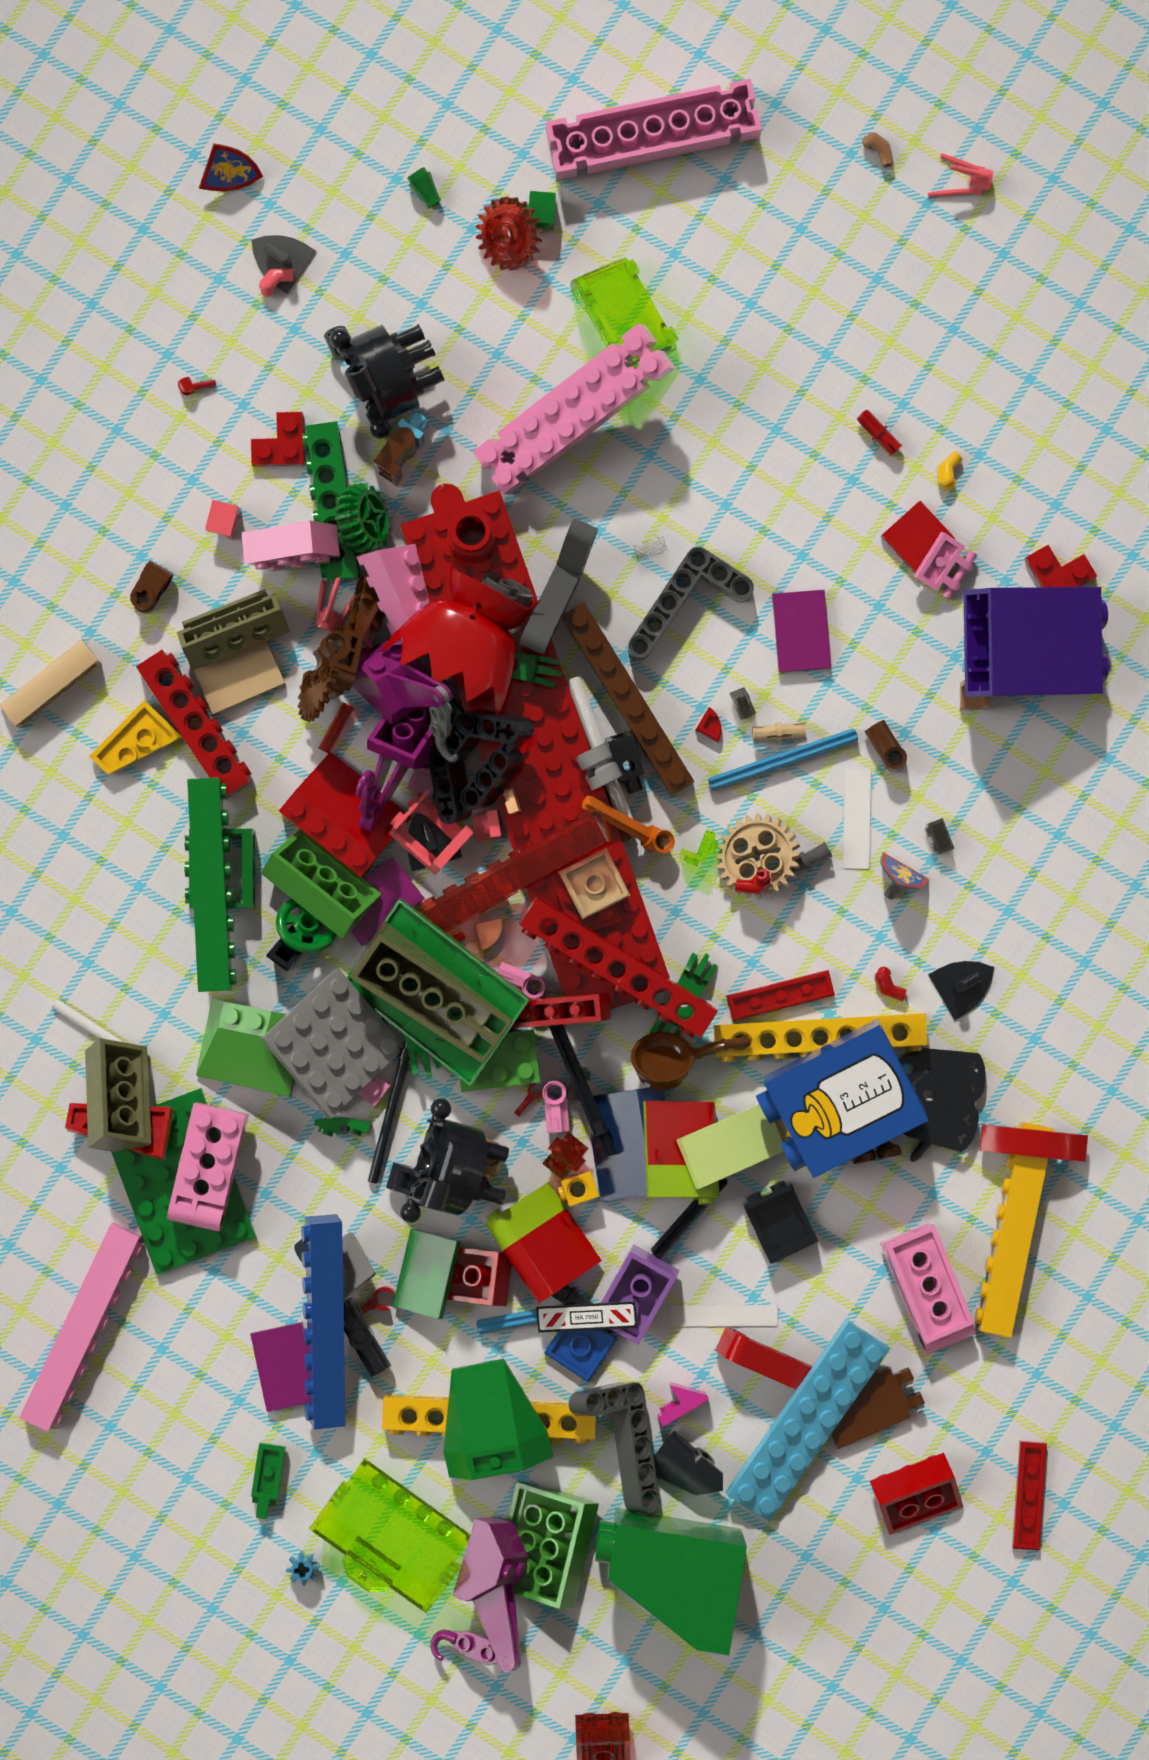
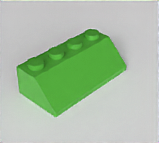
M301 829L271 854L261 872L264 877L342 939L358 925L381 896L379 891Z

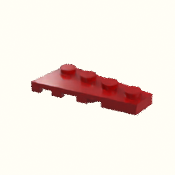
M69 1104L65 1124L68 1132L88 1137L87 1104ZM150 1106L151 1145L127 1150L165 1161L174 1112L172 1108Z

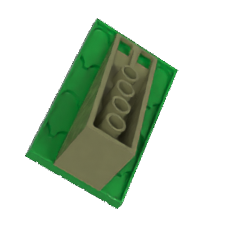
M400 897L347 976L348 980L374 1011L470 1087L530 999L520 989L499 975L496 970L459 944L457 940Z

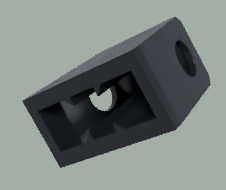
M626 731L605 738L612 753L611 760L617 763L622 773V776L618 778L619 782H625L628 794L643 790L639 776L645 773L633 733ZM630 760L632 767L624 770L623 763Z

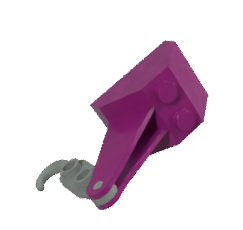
M400 640L384 652H381V650L388 641H382L361 654L352 687L391 724L399 721L419 707H431L429 709L431 714L429 728L435 736L436 747L446 760L456 762L458 754L452 755L446 746V739L450 736V731L452 730V708L448 703L452 700L450 689L445 684L427 676L418 659L401 666L403 643Z

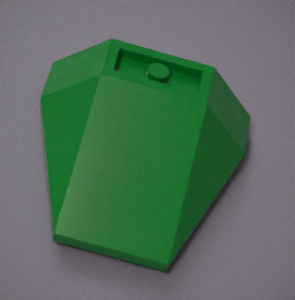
M504 1358L452 1368L443 1449L450 1478L476 1480L523 1471L553 1457L548 1430Z

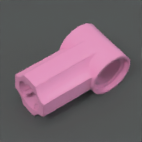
M505 962L501 963L497 973L520 989L526 996L531 999H539L546 994L547 983L542 977ZM532 980H538L541 983L542 988L537 995H532L528 991V984Z
M560 1079L550 1080L543 1088L542 1093L545 1103L547 1133L570 1131L567 1085ZM550 1086H559L562 1089V1096L557 1099L552 1098L548 1092Z

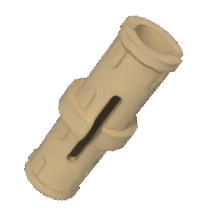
M775 722V725L752 726L753 743L766 741L782 743L783 740L806 739L805 722L795 724Z

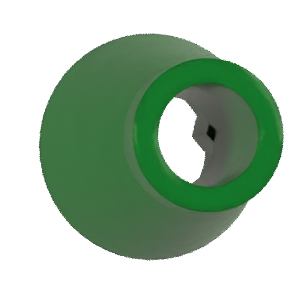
M425 167L407 177L410 182L408 186L422 199L428 208L441 201L431 172H427Z

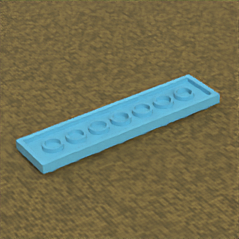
M845 1319L725 1492L727 1496L770 1522L891 1348L861 1327Z

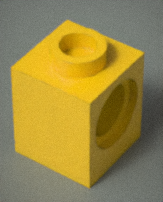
M591 1170L561 1180L562 1186L558 1187L562 1202L568 1201L569 1207L599 1197ZM574 1182H581L585 1186V1192L581 1196H574L570 1192V1186Z

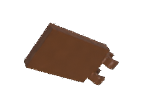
M889 1367L870 1377L831 1433L838 1449L910 1418L908 1410L925 1403L919 1391L906 1397L901 1384L914 1379L909 1367L894 1374H891Z

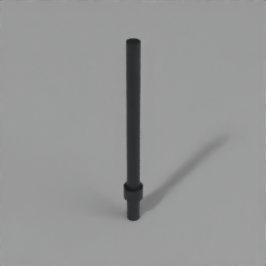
M405 1039L403 1048H400V1053L397 1055L399 1062L368 1177V1182L378 1184L410 1061Z

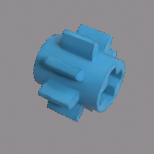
M300 1551L299 1558L290 1557L289 1561L294 1565L288 1567L286 1572H292V1583L300 1580L302 1585L305 1586L308 1578L316 1580L317 1576L312 1571L319 1569L320 1564L313 1563L314 1554L307 1557L304 1556L303 1551ZM300 1563H304L305 1567H309L305 1574H302L301 1569H297Z

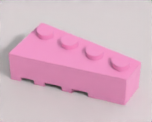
M416 544L377 550L357 557L360 566L364 565L369 575L366 577L370 588L374 587L380 601L377 604L380 611H383L389 620L387 627L391 636L412 615L429 603Z

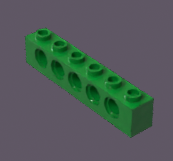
M337 421L306 425L307 433L302 434L304 449H309L310 459H306L308 475L313 474L314 485H309L311 500H316L317 510L313 511V518L316 522L337 523L335 520L337 513L334 511V508L326 509L323 504L327 498H339V492L347 488L339 425ZM322 446H327L330 448V454L324 458L318 457L316 455L317 450ZM324 472L334 474V478L330 483L325 484L320 481V477ZM341 532L338 533L339 549L345 552L343 559L334 561L330 558L329 563L320 564L322 578H327L329 584H334L337 577L341 579L340 583L360 579L357 554L352 552L350 547H346L345 539L340 538Z

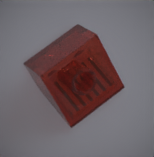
M611 1712L609 1714L584 1713L583 1715H575L577 1760H630L629 1713Z

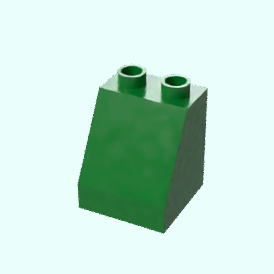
M620 1508L615 1509L613 1522L599 1520L595 1544V1561L607 1563L608 1580L696 1650L729 1656L747 1549L742 1530L740 1528L650 1513L630 1512Z

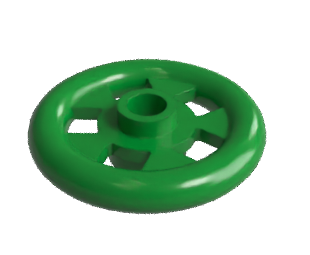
M293 899L285 902L277 913L276 929L278 935L288 947L295 951L306 954L324 951L334 942L337 934ZM295 908H299L302 912L297 917H294L291 913ZM293 924L296 933L290 934L287 925ZM302 924H307L310 928H306ZM320 926L327 928L325 936L318 934ZM302 937H312L313 943L302 942Z

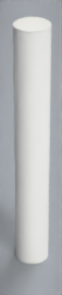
M59 999L52 1005L53 1009L97 1038L123 1042Z

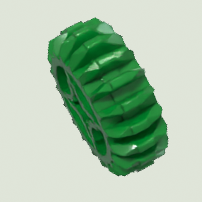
M367 483L349 485L339 492V498L336 499L337 507L334 508V511L337 513L335 520L338 523L337 530L341 532L340 538L345 539L346 547H350L352 552H357L359 555L382 550V547L387 545V540L390 539L388 531L391 530L389 525L391 518L388 516L387 511L389 509L385 506V499H381L380 491H375L374 486H369Z

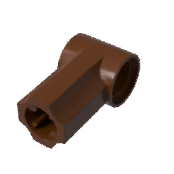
M884 720L877 722L864 731L881 758L886 770L890 772L901 771L906 764L907 754L899 745ZM891 753H897L901 756L902 763L897 766L891 765L887 757Z

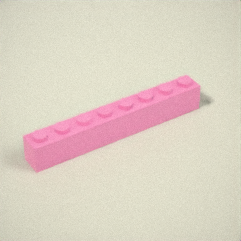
M115 1222L110 1224L23 1408L20 1419L45 1431L51 1430L53 1426H59L64 1412L61 1411L64 1402L69 1403L76 1390L72 1385L76 1377L79 1379L82 1377L87 1367V1364L83 1362L87 1354L92 1355L97 1346L96 1334L99 1329L104 1330L110 1317L106 1313L110 1305L115 1306L121 1292L118 1291L121 1281L126 1282L130 1276L132 1267L129 1264L133 1257L137 1258L143 1248L144 1243L140 1242L142 1239L141 1234Z

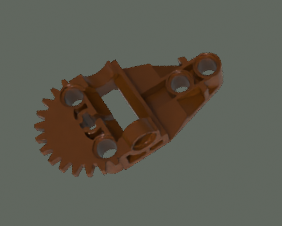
M364 576L358 580L353 600L349 605L351 612L348 625L341 628L340 632L332 631L322 639L320 647L313 651L317 661L315 670H308L303 674L302 684L299 687L301 693L298 696L300 700L298 714L301 715L300 718L304 721L314 722L315 718H319L320 712L324 711L325 703L328 704L330 699H335L351 689L357 673L360 655L372 648V642L380 631L384 612H381L377 602L380 600L374 587L370 588Z

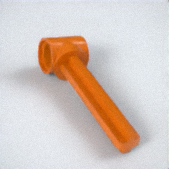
M587 796L583 800V810L640 840V844L645 851L665 854L673 849L675 839L670 831L661 830L654 825L647 827L592 796ZM658 836L660 838L659 846H657L656 839Z

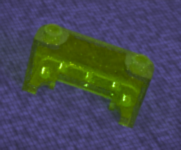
M623 257L570 281V291L576 301L581 300L582 309H585L606 348L612 343L622 345L624 340L621 336L637 324H643L647 326L657 340V343L653 345L655 351L661 350L668 355L676 350L675 342L678 341V337L671 326L667 328L637 275L640 271L633 259L628 260L627 257ZM634 357L632 365L633 367H638L639 364L637 362H640V359Z

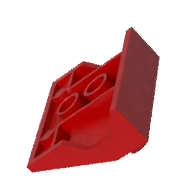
M330 752L293 792L279 812L357 875L364 878L383 851L395 840L388 834L393 827L390 822L399 812L403 814L406 812L390 800L373 832L359 827L361 812L358 809L362 796H356V789L361 776ZM411 816L406 820V825L411 820Z

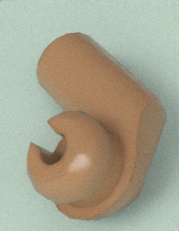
M871 132L863 137L862 144L864 148L869 150L873 148L878 152L881 167H889L894 164L891 147L886 139L875 132Z

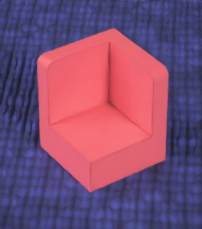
M212 500L205 527L206 531L224 535L228 539L233 540L241 512L240 508L236 505Z

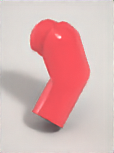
M294 269L269 270L260 280L259 288L261 289V294L266 297L272 296L274 288L279 282H294Z

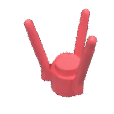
M942 153L940 155L942 159L959 165L951 164L949 166L951 170L969 175L968 185H973V188L928 192V196L981 195L982 190H990L993 170L985 169V167L976 166Z
M339 577L335 580L327 608L323 607L326 581H321L317 610L314 619H316L314 626L330 632L335 631L336 627L341 628L344 619L351 610L349 605L353 600L352 597L340 616L337 617L338 612L332 610L341 582Z

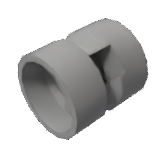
M606 742L575 757L581 770L588 773L585 778L591 790H595L622 776L617 763L610 760L612 753Z

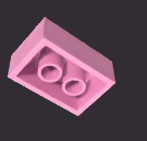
M304 521L242 532L244 563L254 565L256 570L283 571L285 566L292 565V568L306 567L307 562L314 561V564L329 563L330 558L340 556L337 525Z

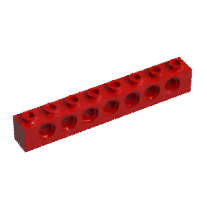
M538 896L534 898L519 922V925L523 927L522 933L533 940L539 937L546 941L544 944L546 948L556 954L562 951L568 955L566 960L578 968L583 964L591 969L589 973L591 976L601 982L607 979L614 984L612 988L623 996L629 993L636 997L634 1001L636 1004L646 1010L649 1007L659 1012L657 1016L669 1024L674 1021L681 1025L679 1030L691 1038L694 1035L702 1038L718 1012L717 1008ZM547 920H552L557 924L556 930L551 934H547L541 929L542 924ZM575 934L579 937V944L576 947L570 948L564 944V940L568 935ZM593 948H597L602 952V957L596 962H592L587 958V953ZM616 962L622 963L625 967L624 972L619 976L610 973L611 965ZM639 976L647 979V985L641 990H637L632 986L633 980ZM659 991H667L669 993V1000L666 1003L660 1004L655 1001V996ZM680 1006H691V1014L685 1018L678 1015Z

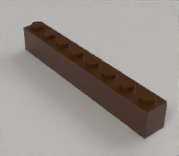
M585 602L563 614L562 621L629 730L633 733L634 738L669 795L673 797L694 784V779Z

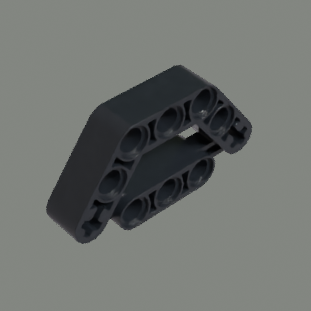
M485 709L462 712L451 724L452 730L450 731V736L446 739V746L452 755L458 754V760L456 762L446 760L440 754L436 745L428 757L439 819L443 823L452 824L465 821L471 817L472 810L491 806L523 764V755L519 749L525 741L531 739L534 732L533 724L528 718L500 712L496 715L495 711ZM484 739L501 743L498 749L487 757L468 782L464 761L478 742Z

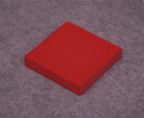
M921 500L881 535L883 540L914 573L918 570L941 532L956 539Z

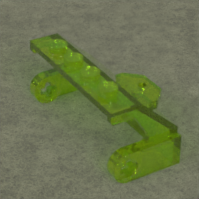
M365 1458L348 1482L344 1480L341 1482L309 1527V1530L345 1555L342 1563L346 1576L367 1592H386L390 1587L425 1613L430 1610L462 1565L456 1559L467 1546L470 1534Z

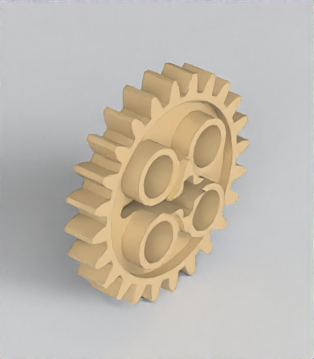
M756 813L754 821L746 815V823L742 824L737 819L736 829L730 826L727 827L731 833L729 836L721 834L725 844H717L716 846L722 851L721 854L715 855L717 860L722 861L716 867L719 871H725L720 877L723 880L729 879L727 886L730 889L735 886L737 879L751 880L759 869L768 870L772 875V880L763 892L768 898H771V890L774 889L780 894L781 889L779 885L783 884L789 887L790 885L786 879L788 877L796 878L792 868H800V865L794 859H799L802 855L794 850L798 849L800 844L792 842L797 836L794 832L788 833L790 827L787 824L780 827L782 821L779 818L775 819L772 823V817L769 814L766 815L764 821L759 813ZM767 835H773L772 843L768 846H763V838ZM742 842H747V850L743 853H737L738 845ZM778 848L781 849L778 853H771ZM760 851L762 855H760V860L756 861L754 858L757 857V852ZM744 860L740 864H736V861ZM772 860H780V865L776 870L770 871L768 869L769 863ZM754 867L755 872L752 877L744 878L743 873L745 869ZM745 893V896L747 898H750L752 895L749 893ZM762 893L755 894L757 899H761Z

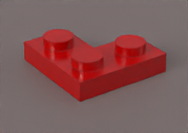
M276 412L277 438L251 439L252 467L305 465L302 437L304 433L303 412Z
M1048 544L1025 557L1026 563L1041 587H1080L1097 577L1085 554L1061 566Z

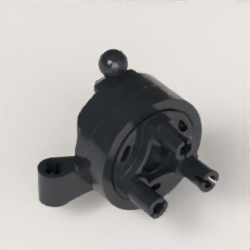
M383 324L351 338L346 327L341 325L329 329L324 334L334 360L345 361L349 365V368L345 371V376L354 396L362 402L367 401L365 406L367 410L366 417L370 422V433L375 438L382 439L389 434L390 425L387 422L388 420L420 406L417 395L424 393L425 389L445 381L438 366L418 376L413 372L415 364L436 356L429 340L407 350V347L426 340L419 324L399 334L395 332L391 335L388 334Z
M443 1098L433 1101L431 1105L432 1118L427 1119V1122H430L424 1141L420 1145L421 1151L416 1166L413 1168L393 1162L386 1188L404 1193L408 1198L407 1202L400 1209L401 1218L407 1223H413L420 1218L421 1209L419 1206L452 1215H461L468 1209L473 1200L479 1201L482 1199L501 1205L503 1203L502 1200L506 1196L505 1188L492 1186L489 1181L482 1180L486 1158L505 1162L509 1155V1148L486 1141L484 1132L479 1128L445 1119L451 1113L450 1103Z

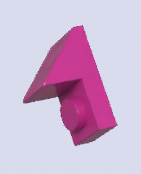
M670 1382L669 1384L679 1402L674 1403L672 1400L659 1408L661 1412L657 1414L662 1426H665L708 1401L709 1398L704 1391Z

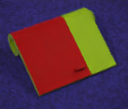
M644 1101L647 1198H693L698 1200L699 1205L715 1204L714 1199L720 1198L719 1180L703 1188L696 1189L676 1141L681 1137L716 1123L715 1102Z
M549 1182L503 1212L498 1208L486 1216L488 1222L485 1224L538 1304L602 1261Z

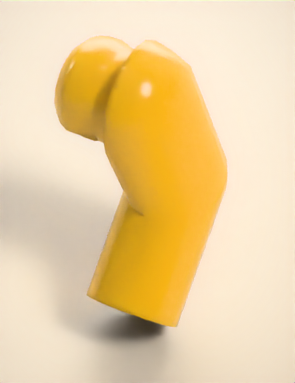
M953 451L937 468L938 483L947 491L952 490L956 486L953 469L963 460L956 451Z

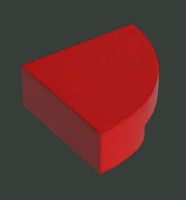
M708 707L695 730L718 743L722 733L721 722L717 713Z

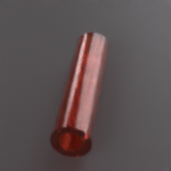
M344 702L342 703L318 749L330 754L354 710L353 707Z

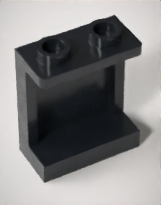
M784 1180L770 1186L771 1191L762 1195L759 1191L746 1197L747 1202L742 1204L770 1264L819 1242L792 1183L786 1184Z

